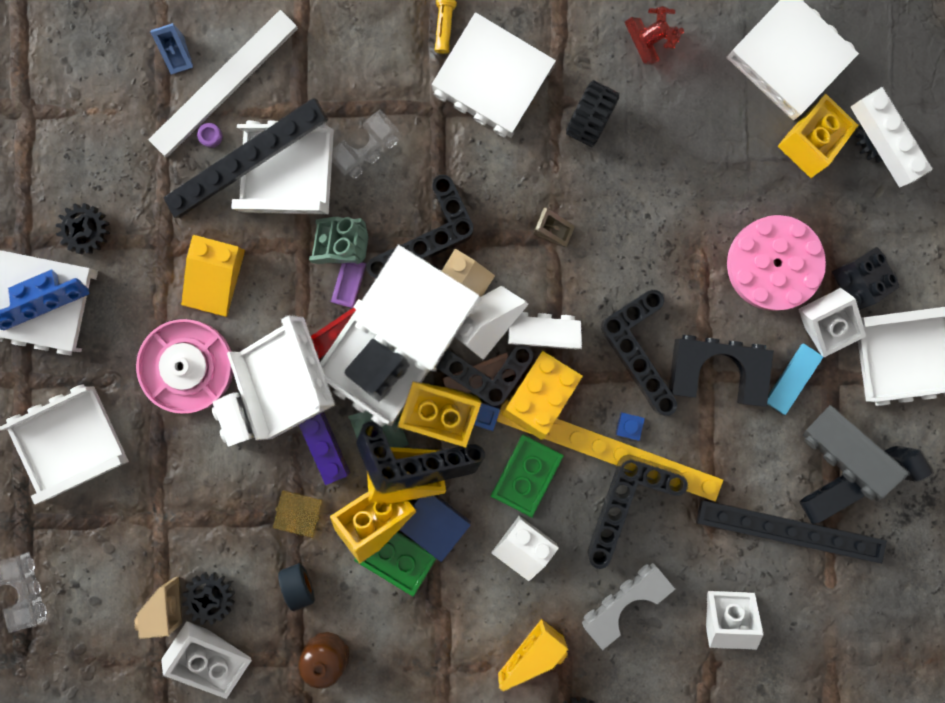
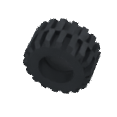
M595 80L590 82L566 128V135L589 147H593L597 143L619 100V93Z

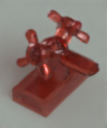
M664 6L648 10V14L657 15L655 23L646 28L641 18L631 17L625 21V25L644 64L653 65L660 60L653 46L654 44L665 38L668 41L663 47L674 49L680 39V35L684 33L683 28L678 29L676 26L673 28L668 25L666 14H675V10Z

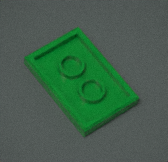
M522 434L490 496L532 518L564 455Z
M398 531L378 552L362 563H359L356 558L354 561L414 597L436 558L414 540Z

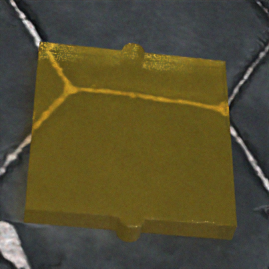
M282 490L279 505L275 508L277 513L273 528L313 538L316 523L320 520L318 515L322 500Z

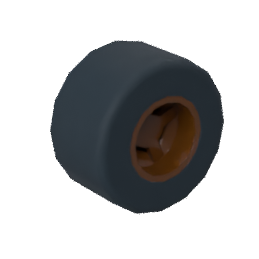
M298 563L280 570L278 573L279 585L289 609L296 611L312 605L315 601L314 592L304 566Z

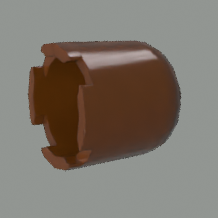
M330 632L318 633L315 637L311 638L305 645L298 664L299 673L303 681L310 687L317 689L328 688L337 683L348 665L350 657L348 646L345 645L337 634Z

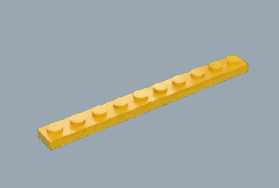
M506 400L501 405L497 422L530 433L502 415L510 401ZM560 419L555 420L551 429L543 438L617 465L620 458L624 455H633L676 469L687 480V492L715 502L723 483V479ZM628 463L624 468L633 471L636 468V464ZM650 471L647 477L655 479L658 476V471ZM673 478L670 481V485L678 486L681 479Z

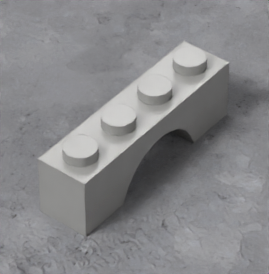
M654 563L646 564L637 572L639 575L633 580H626L614 596L610 594L602 601V606L596 611L594 609L589 611L584 616V621L582 622L584 629L602 650L621 635L618 621L626 605L636 600H648L658 604L675 590Z

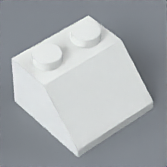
M842 288L799 308L804 328L823 357L866 337L856 299Z
M240 392L229 394L212 402L214 405L212 408L213 416L216 421L219 420L222 428L220 436L224 443L227 442L228 447L254 438Z
M519 515L491 553L526 580L530 581L547 565L559 548L553 540Z
M708 591L706 629L710 648L757 650L763 637V630L755 593Z

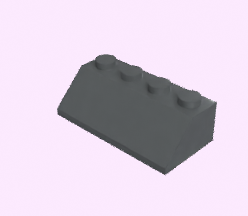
M831 405L826 408L802 435L806 438L805 442L811 448L818 449L824 454L823 458L830 465L839 467L843 471L842 475L848 481L857 483L862 488L861 492L870 500L875 499L878 502L909 474Z

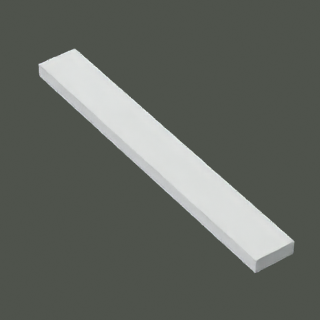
M279 10L148 140L167 158L298 27Z

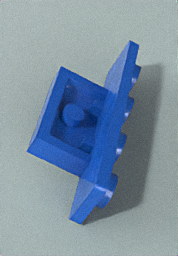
M52 269L8 288L10 306L0 310V329L2 331L87 296L89 295V289L78 278L59 285L58 276Z

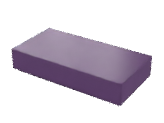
M366 263L341 264L331 300L332 303L350 308L354 307Z

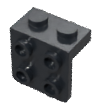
M878 247L871 249L856 260L831 271L840 288L856 299L859 310L878 303L899 288L896 275L892 272L885 255Z
M373 338L346 368L345 375L376 401L380 402L388 395L398 379L404 376L410 365L400 353H394Z

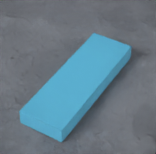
M801 344L768 394L767 404L781 414L786 415L823 359V356L807 345Z

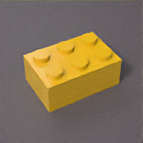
M542 351L502 415L542 440L551 429L583 376Z

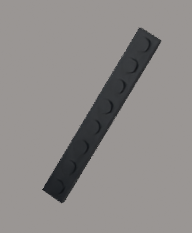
M312 98L163 197L174 218H180L327 122L328 118L318 100Z
M702 499L696 520L698 524L881 564L887 540Z

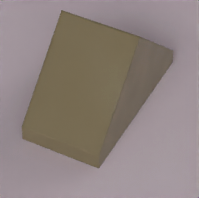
M544 208L533 234L567 247L575 226L548 208Z

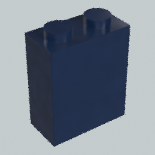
M438 495L412 499L414 502L412 506L415 508L416 513L400 530L442 562L470 527L471 521Z

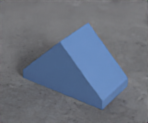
M174 23L151 30L152 37L171 74L193 68L184 36Z

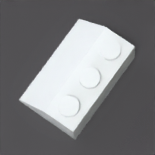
M522 312L508 329L507 344L581 349V321L575 320V316L561 315V319H551L552 314L538 313V317H528V312Z

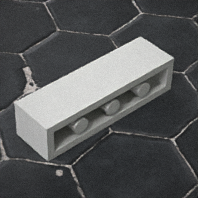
M883 87L851 106L852 111L899 187L909 184L933 170Z

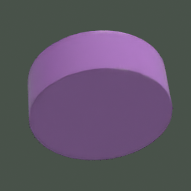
M205 123L198 129L197 137L204 146L213 148L221 143L222 132L215 124Z

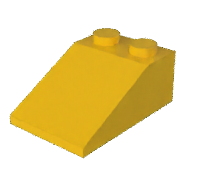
M825 93L788 132L778 147L802 171L812 178L830 165L853 134L858 124Z
M193 235L186 258L181 305L227 317L245 250L238 246Z
M412 381L398 427L466 447L481 406V401L478 396L463 391Z
M390 447L395 460L441 451ZM367 472L369 502L396 503L445 494L446 492L444 480L391 493H380L373 487Z
M366 492L331 515L330 518L337 534L357 561L362 563L378 552L416 513V510L408 500L396 503L369 502V494Z
M541 619L499 671V688L505 691L553 669L557 663L561 664L568 654L566 652L568 648L564 636Z

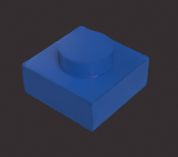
M481 402L474 425L493 431L500 407Z
M621 412L615 435L640 441L645 418Z

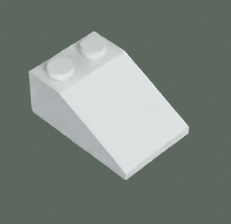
M499 286L481 296V302L477 307H473L455 335L456 339L482 359L488 355L528 306L526 301L503 286Z
M186 621L162 658L163 676L227 699L252 660L249 656L208 629Z

